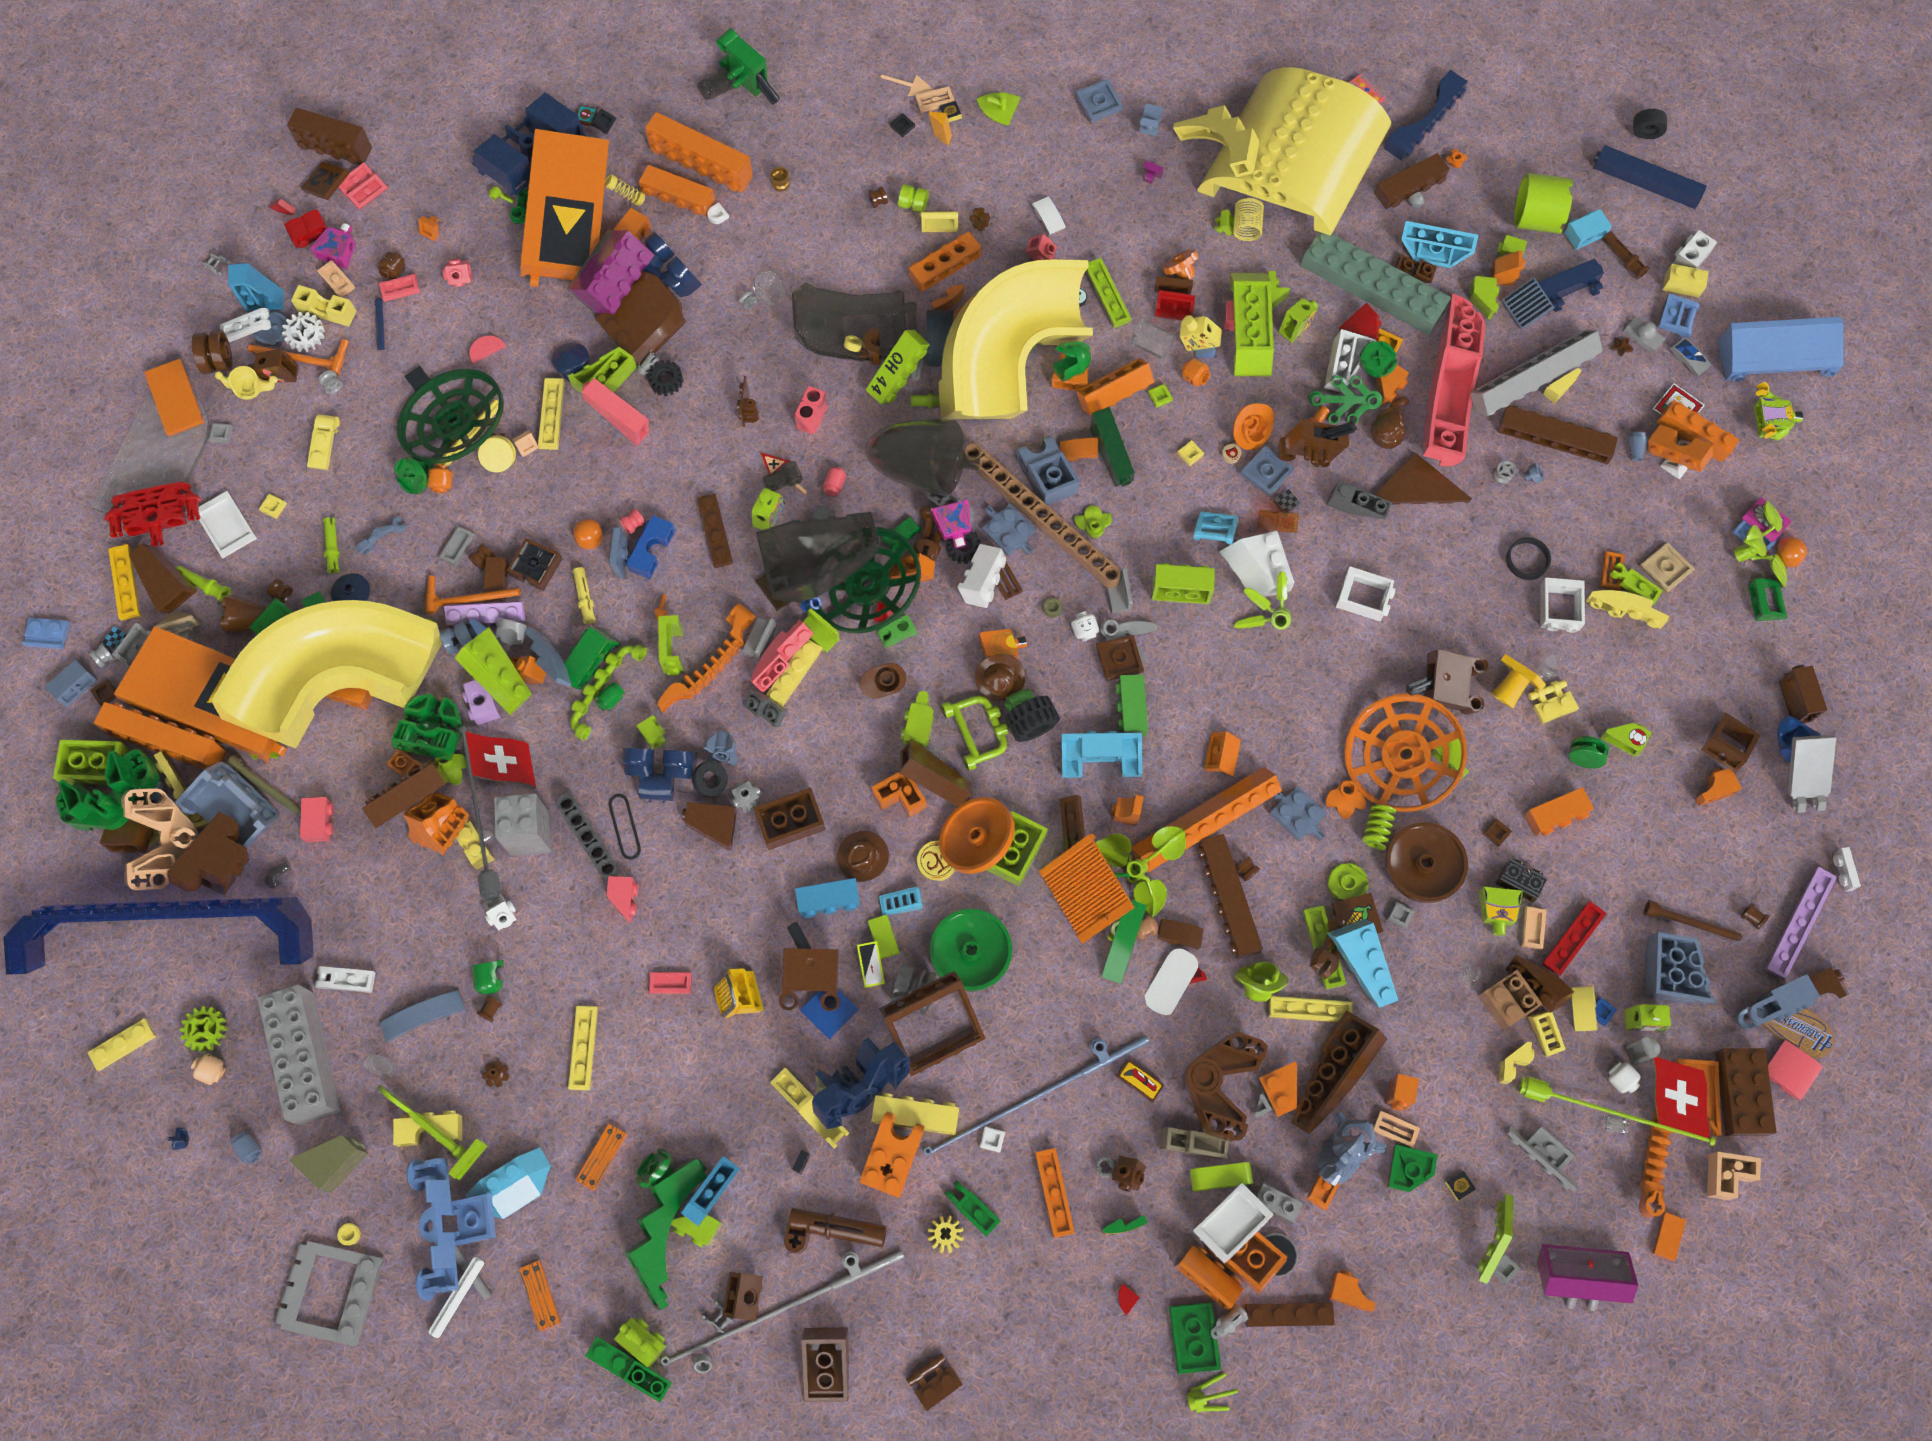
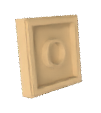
M1668 542L1639 565L1666 594L1695 570Z

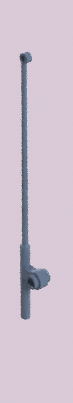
M1145 1035L1110 1054L1107 1053V1044L1102 1038H1093L1089 1043V1048L1091 1052L1096 1054L1097 1061L932 1149L930 1146H925L923 1152L926 1155H930L1053 1090L1102 1068L1150 1043L1148 1037ZM1100 1043V1047L1096 1049V1045Z

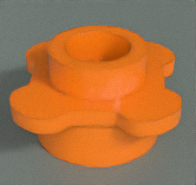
M1457 149L1451 150L1450 156L1446 157V162L1454 168H1461L1462 163L1467 160V155L1458 152Z

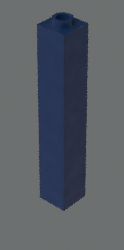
M1604 145L1601 152L1597 151L1593 160L1596 162L1593 169L1693 209H1696L1707 187V185Z

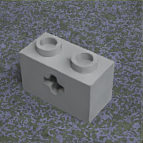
M1264 1183L1259 1186L1255 1195L1274 1214V1217L1288 1224L1295 1222L1303 1204Z

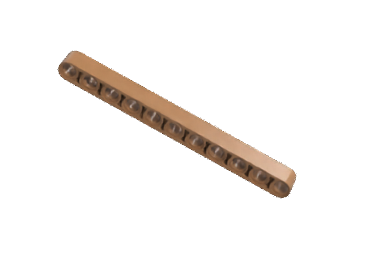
M970 444L965 448L966 463L1104 586L1107 588L1118 586L1120 570L1114 563L979 445ZM972 454L978 455L976 457H970V455ZM991 466L990 469H984L983 467ZM998 478H1004L1005 480H1003V481H998L997 479H998ZM1014 489L1018 490L1017 493H1011L1010 491ZM1027 501L1032 502L1031 505H1025L1024 503ZM1043 513L1046 516L1038 517L1037 515ZM1056 525V526H1059L1060 528L1055 530V529H1052L1051 527ZM1066 538H1073V539H1074V540L1071 541V542L1065 541ZM1080 550H1086L1087 553H1086V554H1081V553H1079V551H1080ZM1100 562L1102 565L1097 567L1093 563ZM1113 574L1116 577L1114 579L1107 578V575Z

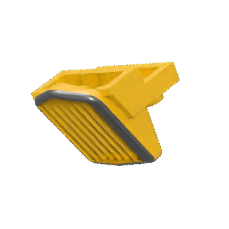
M729 969L725 976L714 986L716 1002L723 1018H729L735 1014L758 1013L764 1010L754 971Z

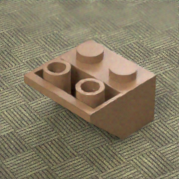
M1518 970L1479 995V998L1503 1031L1543 1005Z

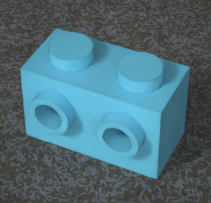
M1601 209L1595 212H1588L1580 219L1575 218L1571 220L1564 234L1575 250L1603 238L1610 231L1612 225Z

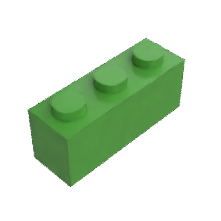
M1120 675L1119 682H1116V694H1120V701H1117V712L1121 713V720H1118V730L1122 731V733H1142V737H1146L1148 724L1144 675Z

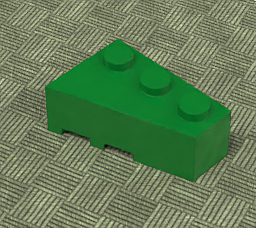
M594 627L584 630L581 640L577 645L573 646L570 656L564 661L571 686L582 690L595 675L596 668L602 660L606 661L607 654L614 646L618 648L621 643L604 630Z

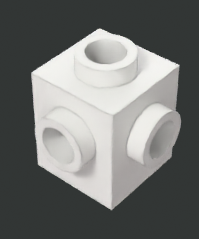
M501 893L499 894V899L483 903L487 913L485 915L486 920L490 926L495 925L498 931L510 926L516 920L513 913L516 911L510 900L506 902Z

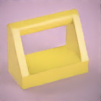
M921 212L922 232H958V212Z

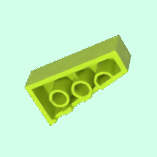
M489 627L463 646L454 657L509 715L519 709L532 695Z

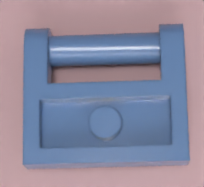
M1669 293L1658 328L1680 334L1681 337L1690 338L1692 334L1691 327L1700 304ZM1684 308H1687L1688 314L1685 325L1681 326L1680 322Z

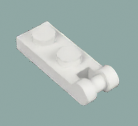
M260 308L220 324V330L225 332L229 343L257 331L268 330L271 328L270 321L268 320L269 310Z
M318 966L317 973L319 975L314 987L318 989L372 993L376 972ZM327 975H331L330 982L326 981Z

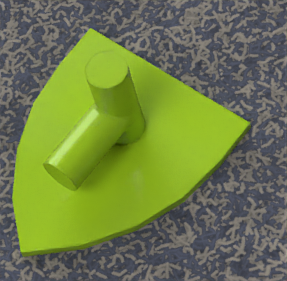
M1004 92L991 93L977 98L976 101L986 116L995 122L1009 126L1021 97Z

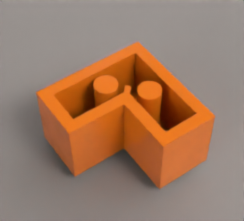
M899 772L871 787L872 794L881 810L900 801L910 818L927 808L926 800L916 783Z

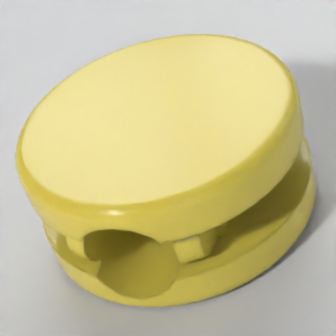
M495 435L489 437L479 447L478 458L485 469L491 472H502L514 463L516 449L508 438Z

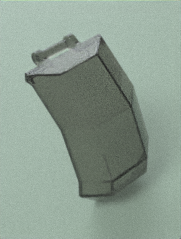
M805 282L792 292L795 339L807 350L817 355L857 362L870 361V357L860 358V355L863 353H860V351H850L844 347L843 343L845 337L850 335L860 338L863 342L864 334L868 330L876 328L879 330L880 360H886L906 330L905 313H908L909 330H915L919 334L915 315L917 304L912 301L904 303V292L900 290L893 293L852 295L815 288Z

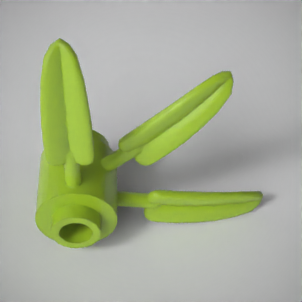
M1280 571L1277 578L1276 598L1280 600V607H1277L1275 610L1270 607L1271 602L1260 593L1251 588L1244 589V593L1262 610L1268 609L1272 613V617L1264 618L1263 615L1245 618L1237 621L1234 624L1235 628L1263 626L1265 622L1269 621L1277 629H1285L1290 625L1291 612L1288 608L1284 607V600L1287 599V577L1284 571ZM1283 615L1285 618L1280 619L1278 616Z

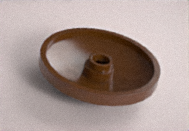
M1421 822L1403 828L1394 836L1386 851L1385 866L1391 883L1401 894L1417 902L1436 903L1451 897L1463 885L1468 872V857L1463 844L1450 830L1438 824Z

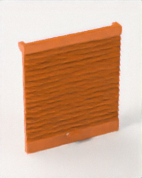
M1094 834L1087 835L1038 871L1041 877L1044 878V881H1046L1082 944L1135 908L1094 842L1096 838Z

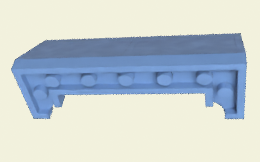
M1842 317L1731 323L1718 340L1726 381L1741 382L1748 374L1820 370V374L1826 377L1836 375L1843 367Z

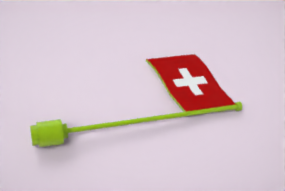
M1658 1057L1653 1058L1656 1073L1655 1105L1658 1123L1552 1092V1087H1549V1082L1533 1077H1522L1519 1093L1529 1099L1544 1103L1546 1099L1549 1100L1552 1096L1706 1141L1714 1146L1716 1141L1715 1137H1710L1707 1119L1708 1088L1705 1073L1700 1069Z

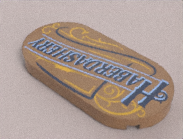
M1807 1008L1779 1022L1775 1018L1762 1024L1765 1029L1782 1042L1785 1040L1790 1042L1813 1059L1827 1056L1834 1047L1835 1038L1830 1026Z

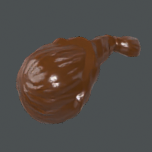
M1405 396L1399 397L1398 400L1392 402L1389 408L1378 414L1372 423L1371 435L1377 446L1393 449L1401 444L1405 438L1404 419L1400 413V406H1405L1409 403Z

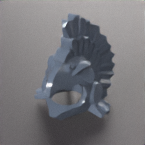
M1342 1112L1334 1114L1333 1119L1337 1127L1334 1134H1331L1330 1139L1325 1141V1145L1321 1147L1322 1152L1318 1153L1320 1158L1317 1159L1319 1162L1318 1168L1320 1169L1319 1175L1327 1183L1334 1186L1337 1183L1343 1184V1182H1347L1348 1178L1352 1179V1173H1356V1169L1360 1168L1361 1162L1367 1160L1373 1152L1384 1153L1386 1144L1376 1141L1372 1123L1368 1120H1348ZM1358 1127L1364 1130L1369 1136L1370 1142H1363L1364 1134L1360 1133L1357 1136H1353L1348 1129Z

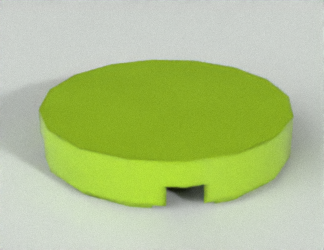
M1353 863L1337 865L1328 877L1329 891L1338 901L1364 895L1369 888L1366 873L1361 867Z

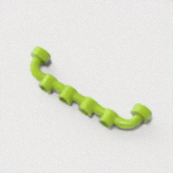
M641 644L636 646L626 645L616 655L610 653L607 656L606 663L608 666L606 669L599 668L594 676L597 679L596 683L593 686L588 684L583 690V694L586 695L583 701L576 700L572 705V710L575 712L571 717L570 725L575 731V737L584 741L590 735L591 727L584 723L579 725L578 721L581 716L587 713L590 703L595 700L603 685L609 682L615 668L621 665L622 658L627 653H632L631 657L640 662L646 656V647Z

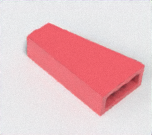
M595 378L591 382L585 383L582 388L583 399L638 446L649 433V419Z

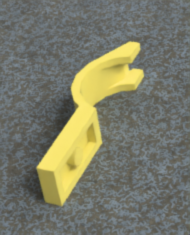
M786 1068L770 1082L833 1148L837 1146L836 1143L844 1135L847 1136L849 1134L843 1126L832 1129L824 1127L813 1113L812 1100L814 1096Z

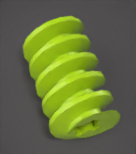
M1374 805L1370 808L1371 813L1368 815L1369 821L1366 823L1367 828L1364 831L1365 836H1363L1362 841L1371 848L1385 850L1387 847L1382 843H1388L1389 839L1384 836L1391 834L1386 828H1392L1393 825L1388 821H1394L1395 818L1390 814H1395L1396 809L1386 805Z

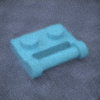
M1200 511L1194 532V540L1208 539L1233 544L1238 516Z

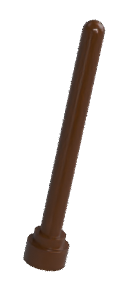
M1648 900L1645 905V916L1651 918L1661 916L1735 941L1742 940L1740 933L1663 909L1661 905H1658V902Z

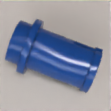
M818 597L806 598L801 602V609L803 612L808 613L810 608L813 610L819 609L822 602Z

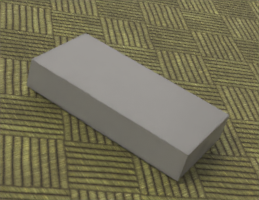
M458 526L441 552L439 559L457 567L474 540L475 533Z

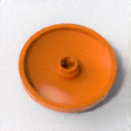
M978 797L961 804L947 818L940 833L939 848L943 859L954 870L965 874L979 873L991 868L1003 858L1011 846L1015 832L1013 816L1003 803L991 797Z

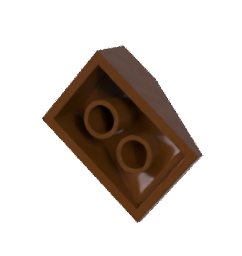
M848 1327L804 1328L801 1340L804 1402H848Z

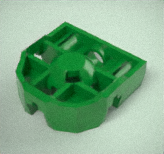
M432 694L414 697L405 705V720H399L391 739L392 746L397 750L451 761L462 735L459 733V728L464 727L457 705L446 697H443L441 702L440 699H436ZM436 706L439 707L438 715L434 712ZM413 719V720H417L419 723L416 724L415 722H410V721ZM441 720L444 722L442 727L440 726ZM447 727L457 728V729H458V732L454 733L453 730H449V729H446V728H447ZM418 736H420L421 738H423V739H425V740H431V743L429 744L428 742H426V741H424V740L418 739Z

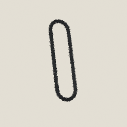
M614 795L609 801V809L620 850L624 858L633 860L640 855L641 846L630 805L624 795ZM617 797L625 800L638 847V852L633 857L625 855L612 808V801Z

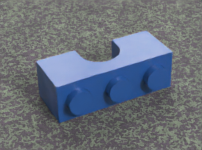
M652 515L650 521L647 520L642 536H639L635 542L633 553H629L626 563L629 571L651 579L658 565V560L655 555L650 554L648 551L655 544H661L666 547L669 545L676 531L673 523Z

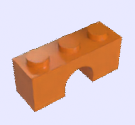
M1660 424L1648 440V451L1654 456H1660L1672 463L1686 466L1690 470L1702 472L1713 456V444L1695 438L1689 445H1677L1678 431Z

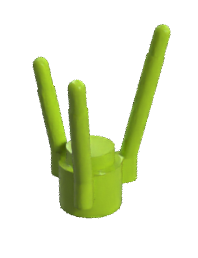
M1225 1372L1199 1386L1190 1388L1191 1392L1186 1393L1190 1411L1196 1410V1413L1203 1411L1230 1410L1229 1406L1204 1405H1207L1208 1400L1238 1393L1237 1389L1205 1396L1204 1391L1199 1392L1226 1376Z

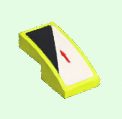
M877 941L857 945L865 988L885 984Z

